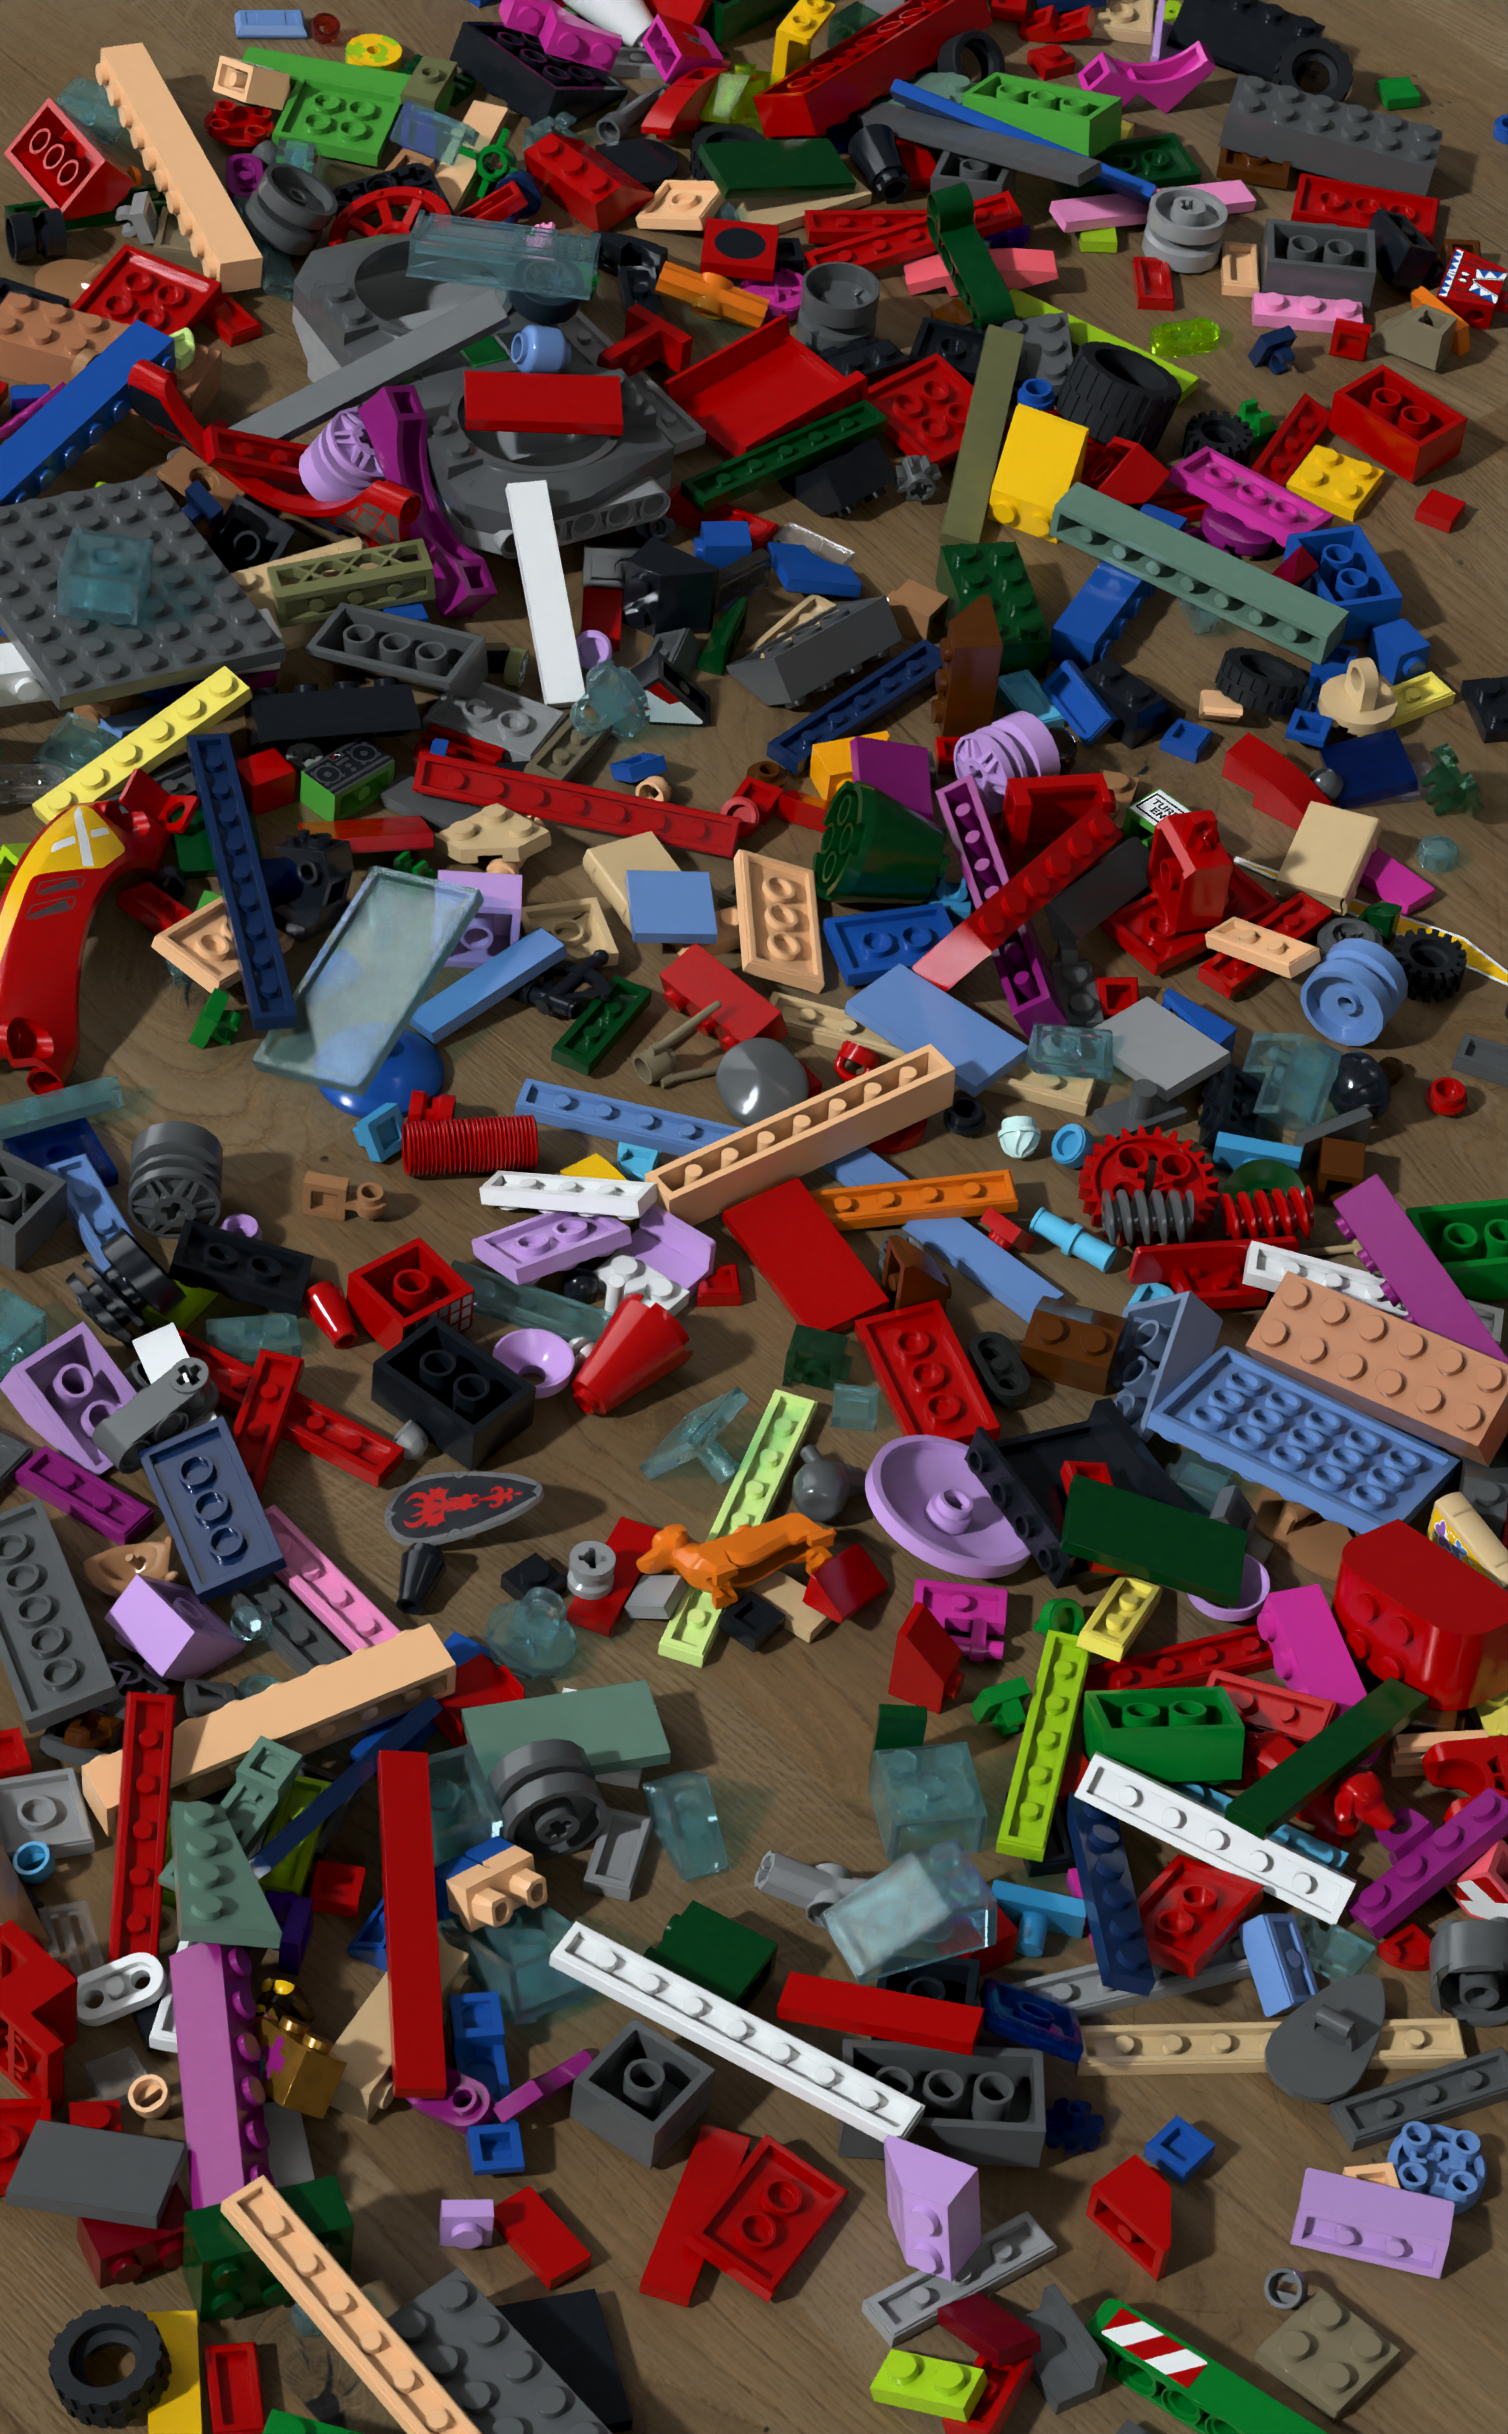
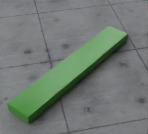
M249 46L242 58L243 61L290 74L289 84L292 87L295 86L300 74L401 94L411 75ZM455 82L451 83L435 111L446 113L455 92Z

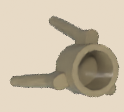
M719 1000L715 1001L662 1040L634 1054L632 1064L639 1079L647 1085L658 1081L659 1085L665 1088L675 1082L716 1074L718 1066L673 1073V1068L677 1066V1058L671 1047L689 1035L694 1027L720 1009L722 1002Z

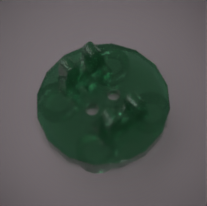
M1444 743L1440 747L1436 746L1430 750L1435 768L1421 779V785L1423 788L1436 785L1425 797L1428 805L1437 801L1441 802L1434 808L1435 815L1439 817L1460 807L1472 818L1479 815L1480 811L1485 809L1482 800L1478 796L1481 790L1469 772L1461 774L1456 766L1459 760L1450 745Z

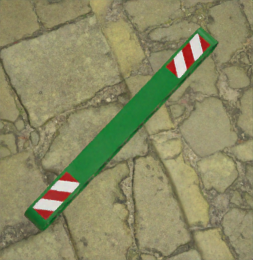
M1112 2298L1106 2299L1084 2325L1107 2359L1106 2374L1199 2434H1328L1122 2301Z

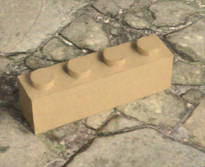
M438 1939L444 2027L447 2011L449 2010V1995L467 1994L472 1978L468 1976L469 1954ZM387 1972L331 2049L333 2053L346 2061L347 2065L329 2106L366 2124L369 2123L379 2108L385 2110L394 2098Z

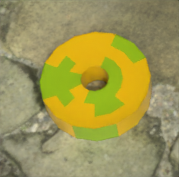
M362 34L352 38L347 43L345 63L397 72L402 63V49L398 42L385 35Z

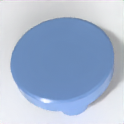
M1418 2121L1407 2123L1403 2126L1401 2134L1395 2138L1390 2146L1386 2163H1393L1401 2189L1450 2200L1455 2204L1453 2215L1468 2210L1478 2201L1487 2178V2165L1480 2150L1481 2142L1478 2136L1468 2130L1458 2131L1443 2125L1424 2124Z

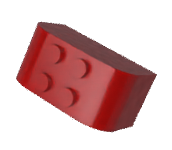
M1400 1519L1364 1533L1346 1543L1342 1551L1330 1610L1349 1654L1354 1661L1384 1682L1392 1677L1428 1696V1708L1436 1710L1461 1711L1470 1709L1508 1691V1592Z

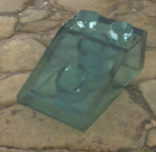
M956 1838L910 1852L822 1912L821 1920L857 1981L861 1984L996 1945L997 1900L962 1844Z
M542 1904L534 1909L523 1905L513 1910V1915L510 1917L509 1922L502 1926L494 1928L486 1924L473 1932L466 1930L458 1914L446 1920H437L438 1931L447 1944L469 1954L468 1974L480 1991H499L502 2015L516 2025L536 2022L544 2014L561 2007L578 2005L586 1997L599 1992L549 1965L551 1953L573 1926V1923L546 1904Z

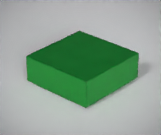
M1409 77L1376 80L1374 91L1387 110L1419 107L1421 95Z

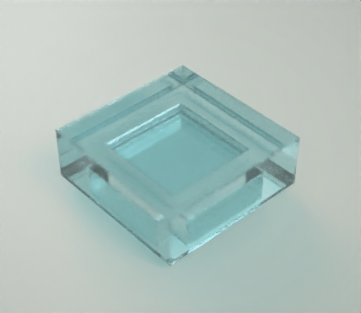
M834 1383L830 1427L875 1431L879 1388Z

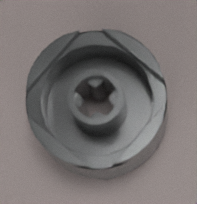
M1494 1917L1490 1920L1472 1919L1464 1921L1449 1919L1441 1922L1437 1926V1934L1433 1937L1429 1947L1430 2001L1433 2008L1440 2015H1442V2009L1455 2015V2018H1458L1459 2023L1463 2026L1491 2027L1507 2022L1508 1918Z

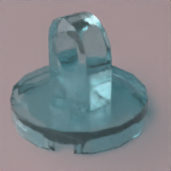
M608 659L590 668L586 675L587 693L572 705L570 710L571 722L576 730L585 736L601 734L613 726L612 732L629 738L645 730L650 722V715L645 716L644 709L649 706L648 699L640 682L623 665L619 668L613 665L615 661ZM585 706L593 707L597 716H599L598 724L590 722L585 717Z
M545 1587L530 1589L521 1601L516 1600L501 1604L491 1612L483 1633L484 1643L487 1641L490 1647L488 1653L494 1662L500 1666L505 1664L514 1675L525 1679L538 1680L539 1675L551 1674L549 1679L559 1677L569 1669L578 1646L575 1631L566 1620L567 1608L565 1602L560 1595Z

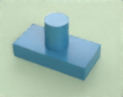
M1218 1131L1212 1163L1216 1169L1234 1172L1246 1162L1256 1159H1271L1284 1163L1298 1174L1303 1147Z
M993 1880L990 1896L1012 1923L1019 1924L1016 1952L1028 1957L1041 1956L1047 1931L1081 1939L1087 1914L1083 1899Z

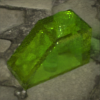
M750 63L735 64V70L721 72L700 112V120L732 124L758 118L753 96L770 86L771 72L757 70V65Z

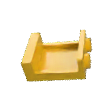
M799 0L776 29L770 86L813 60L810 58L812 40L835 12V4L824 0Z

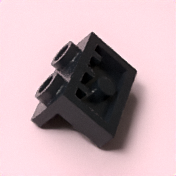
M1229 1064L1217 1076L1212 1075L1206 1081L1201 1093L1204 1102L1203 1110L1198 1120V1126L1200 1127L1199 1144L1207 1148L1217 1139L1218 1131L1265 1140L1271 1087L1232 1064Z

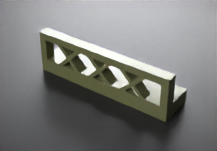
M423 538L267 567V575L275 599L276 618L280 628L328 619L341 602L378 610L436 598L434 570ZM418 554L419 560L407 563L398 560L401 556ZM370 562L379 565L377 568L370 570L359 568L362 564ZM328 570L340 572L337 576L328 578L320 575L323 571ZM291 577L300 579L298 583L281 586L279 581L280 579Z

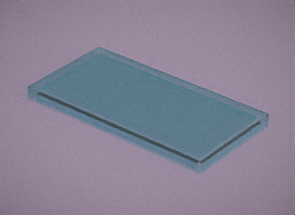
M374 865L292 995L297 1012V1027L269 1031L252 1058L256 1069L363 1097L484 902L480 890Z

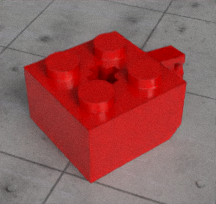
M1212 810L1167 815L1155 825L1146 880L1174 933L1219 926L1222 921L1224 908L1229 903L1228 886L1230 877L1234 876L1235 865L1232 855L1226 853L1220 842L1217 830L1218 820Z

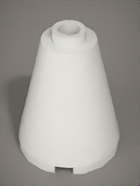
M562 0L568 8L593 25L620 34L623 39L622 43L627 47L645 48L641 41L654 18L643 0Z

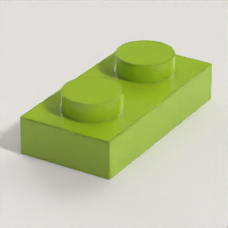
M891 2349L873 2380L870 2391L874 2402L967 2423L988 2385L985 2370L981 2368Z

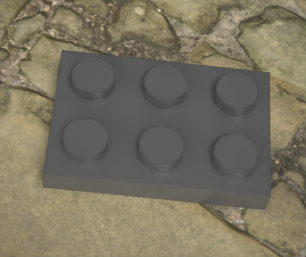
M1049 313L1038 317L1020 320L1013 319L997 325L1001 328L1025 334L1010 404L1017 403L1019 389L1026 380L1032 378L1048 381L1052 385V390L1056 397L1074 359L1068 313Z

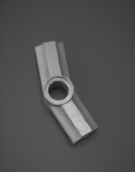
M771 1849L762 1858L761 1865L755 1875V1888L805 1909L806 1918L817 1927L833 1929L841 1927L847 1920L899 1927L904 1897V1884L855 1878L842 1865L823 1863L813 1867Z

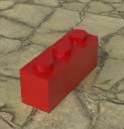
M696 942L659 974L664 989L662 994L664 1001L675 1012L684 1011L690 1016V1019L715 1001L719 1000L722 1002V1007L698 1024L696 1028L705 1036L712 1034L719 1040V1044L725 1052L747 1039L763 1037L781 1042L788 1035L782 1012Z

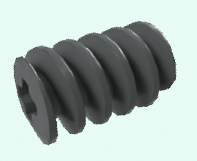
M1104 1189L1101 1200L1103 1232L1107 1233L1110 1245H1115L1119 1232H1124L1128 1245L1133 1244L1136 1232H1141L1145 1245H1150L1154 1232L1159 1233L1162 1244L1168 1243L1171 1232H1176L1179 1243H1185L1188 1233L1192 1231L1194 1221L1193 1192L1191 1189H1188L1182 1201L1179 1192L1176 1189H1171L1164 1201L1161 1191L1154 1189L1151 1191L1147 1202L1141 1189L1134 1191L1131 1201H1129L1126 1191L1119 1189L1112 1202L1109 1191Z

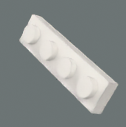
M498 1170L479 1188L482 1205L499 1206L502 1210L531 1208L538 1209L539 1212L545 1214L568 1211L577 1212L579 1216L592 1217L599 1214L616 1215L621 1220H633L641 1217L658 1199L656 1183L501 1170Z

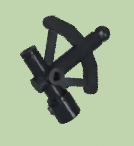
M599 949L581 964L558 962L539 975L544 977V984L542 986L536 981L531 980L508 995V997L525 1005L536 1004L540 1013L550 1017L564 1015L577 1019L581 1014L582 1006L575 1001L599 997L601 1001H610L613 998L612 990L602 974L597 972L608 963L609 955L605 950ZM553 976H566L553 987ZM585 982L595 988L574 992Z

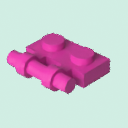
M916 1578L913 1606L916 1601L925 1604L946 1630L971 1632V1638L950 1635L963 1652L962 1656H969V1661L983 1663L984 1658L1002 1660L1004 1642L986 1640V1634L1004 1636L1008 1589Z

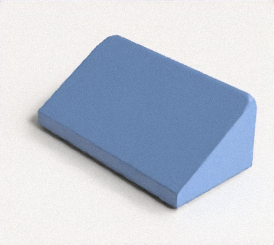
M1293 1913L1260 1914L1238 1927L1239 1936L1266 2017L1291 2014L1319 1992Z

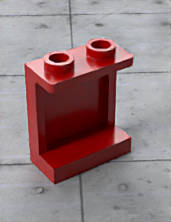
M1103 773L1007 779L999 829L1013 866L1023 865L1025 849L1047 848L1096 804L1099 805L1108 817L1109 814L1115 812V793L1113 789H1108Z

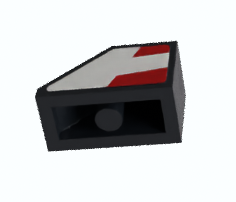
M659 651L622 675L621 699L625 708L630 713L637 714L647 724L706 727L711 724L710 697Z

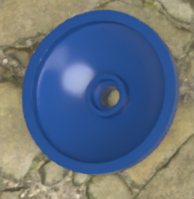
M367 1024L353 1027L337 1034L322 1047L316 1060L315 1078L323 1096L332 1105L347 1114L364 1118L388 1102L397 1103L403 1118L408 1117L413 1089L426 1091L432 1097L439 1096L444 1083V1064L435 1047L420 1035L399 1026Z

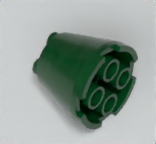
M846 781L836 792L822 822L827 828L821 842V853L816 852L813 856L812 870L815 874L817 897L834 903L927 905L931 898L932 887L936 878L943 879L948 869L949 856L943 854L947 829L937 825L870 783Z

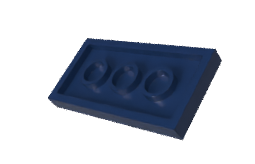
M224 1416L137 1452L200 1604L288 1567Z

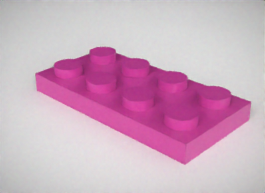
M1208 446L1173 466L1168 477V481L1179 486L1183 493L1197 496L1207 501L1215 510L1231 514L1242 520L1248 528L1262 531L1275 538V541L1283 547H1286L1289 534L1329 529L1334 518V514Z

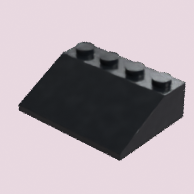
M463 22L449 59L450 61L458 62L461 74L477 80L484 86V91L490 95L500 97L507 103V107L511 111L523 114L531 120L530 124L534 128L546 132L550 131V129L568 128L626 97L629 89L601 69L546 54L538 36L507 28L503 22Z

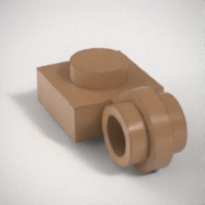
M306 1171L303 1181L301 1214L345 1221L348 1210H353L361 1218L371 1220L378 1218L386 1210L388 1197L383 1188L377 1183H363L353 1192L349 1191L350 1178Z

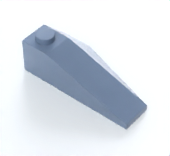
M1191 1291L1127 1305L1122 1314V1317L1128 1319V1325L1117 1356L1118 1369L1112 1372L1111 1383L1117 1388V1397L1113 1402L1143 1443H1147L1155 1433V1431L1146 1427L1150 1412L1212 1356L1217 1344L1223 1319Z

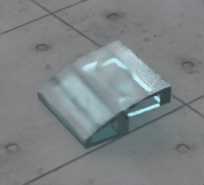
M75 78L62 91L55 102L79 118L99 142L115 146L124 129L120 123L117 107L110 105L107 91L103 85L85 78Z

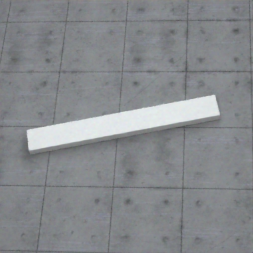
M577 1921L550 1955L549 1965L883 2143L889 2134L906 2141L923 2117L924 2104Z

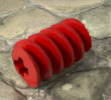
M1292 1186L1289 1188L1286 1198L1280 1188H1274L1271 1191L1269 1200L1262 1189L1256 1190L1252 1202L1245 1191H1240L1236 1196L1235 1204L1228 1193H1223L1221 1195V1220L1224 1235H1231L1233 1240L1243 1239L1244 1234H1249L1250 1239L1260 1238L1261 1232H1266L1268 1237H1277L1278 1231L1283 1230L1285 1236H1294L1295 1229H1300L1304 1239L1310 1240L1314 1226V1206L1310 1186H1306L1304 1196H1302L1297 1186Z

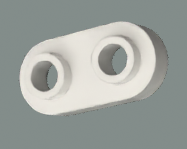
M138 1952L82 1974L77 1978V2020L87 2026H100L155 2003L162 1997L167 1987V1975L164 1968L153 1955ZM150 1977V1983L147 1987L143 1989L135 1988V1984L140 1978ZM94 1997H104L103 2003L98 2008H89V2002Z

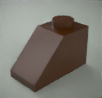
M898 1235L888 1237L880 1287L889 1299V1309L886 1312L937 1299L945 1312L947 1299H950L952 1295L951 1283L947 1274L940 1272L935 1260L929 1254Z

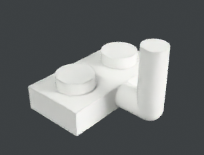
M619 1249L594 1271L598 1279V1289L606 1293L604 1314L609 1320L619 1303L628 1294L632 1293L645 1296L640 1302L650 1308L655 1303H658L673 1317L689 1302L690 1291L622 1249Z

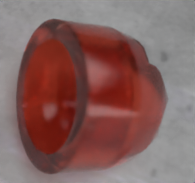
M329 13L316 15L311 25L312 38L321 45L333 43L339 34V20ZM319 26H323L324 32H321Z

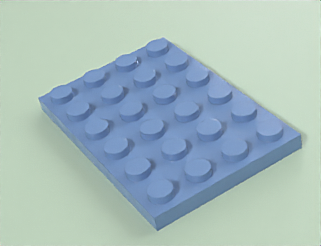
M1226 1345L1221 1346L1150 1412L1146 1425L1147 1428L1159 1433L1165 1440L1179 1443L1198 1452L1205 1460L1220 1463L1238 1472L1245 1480L1260 1483L1278 1492L1284 1499L1300 1503L1320 1513L1324 1519L1340 1523L1360 1533V1535L1396 1519L1409 1524L1455 1476L1460 1463L1459 1459Z

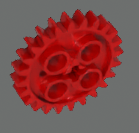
M1139 1125L1137 1135L1134 1136L1126 1128H1121L1119 1140L1107 1134L1104 1146L1095 1143L1092 1155H1086L1084 1158L1083 1169H1080L1078 1184H1080L1078 1199L1084 1200L1082 1212L1083 1214L1093 1213L1091 1219L1092 1227L1102 1225L1101 1200L1103 1190L1109 1191L1113 1202L1116 1192L1119 1189H1124L1129 1201H1131L1136 1189H1141L1144 1192L1149 1160L1154 1159L1157 1165L1152 1190L1159 1189L1164 1201L1171 1189H1176L1179 1192L1182 1201L1188 1189H1191L1193 1192L1194 1221L1192 1231L1188 1233L1185 1241L1190 1243L1193 1231L1199 1234L1204 1232L1206 1221H1212L1214 1209L1217 1206L1219 1178L1212 1177L1214 1164H1204L1206 1154L1204 1150L1195 1153L1191 1152L1193 1140L1189 1139L1182 1144L1177 1143L1178 1132L1176 1131L1171 1133L1168 1138L1162 1137L1161 1127L1159 1126L1155 1128L1153 1135H1147L1142 1125ZM1104 1232L1103 1237L1108 1238L1107 1233ZM1119 1232V1246L1122 1247L1127 1241L1124 1232ZM1136 1232L1134 1238L1135 1249L1144 1244L1141 1232ZM1154 1232L1150 1245L1162 1242L1158 1232ZM1171 1232L1167 1244H1177L1178 1237L1176 1232Z

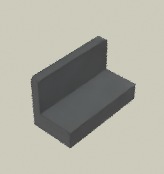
M1055 2283L1044 2288L1040 2309L1017 2319L1040 2334L1041 2351L1032 2355L1035 2370L1030 2378L1055 2415H1058L1100 2396L1108 2362Z

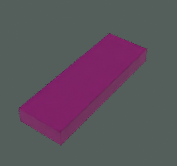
M45 1445L15 1472L16 1484L120 1546L130 1544L154 1521L153 1509Z

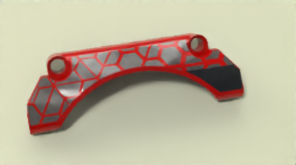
M147 359L139 360L134 364L128 376L132 409L162 436L174 443L185 445L189 451L207 463L202 433L209 425L229 428L231 426L224 420L214 419L202 428L176 389V375ZM214 468L240 490L260 502L284 512L342 528L364 539L369 548L409 541L410 525L416 520L422 508V497L420 494L392 480L381 481L378 479L362 493L349 499L317 501L303 485Z

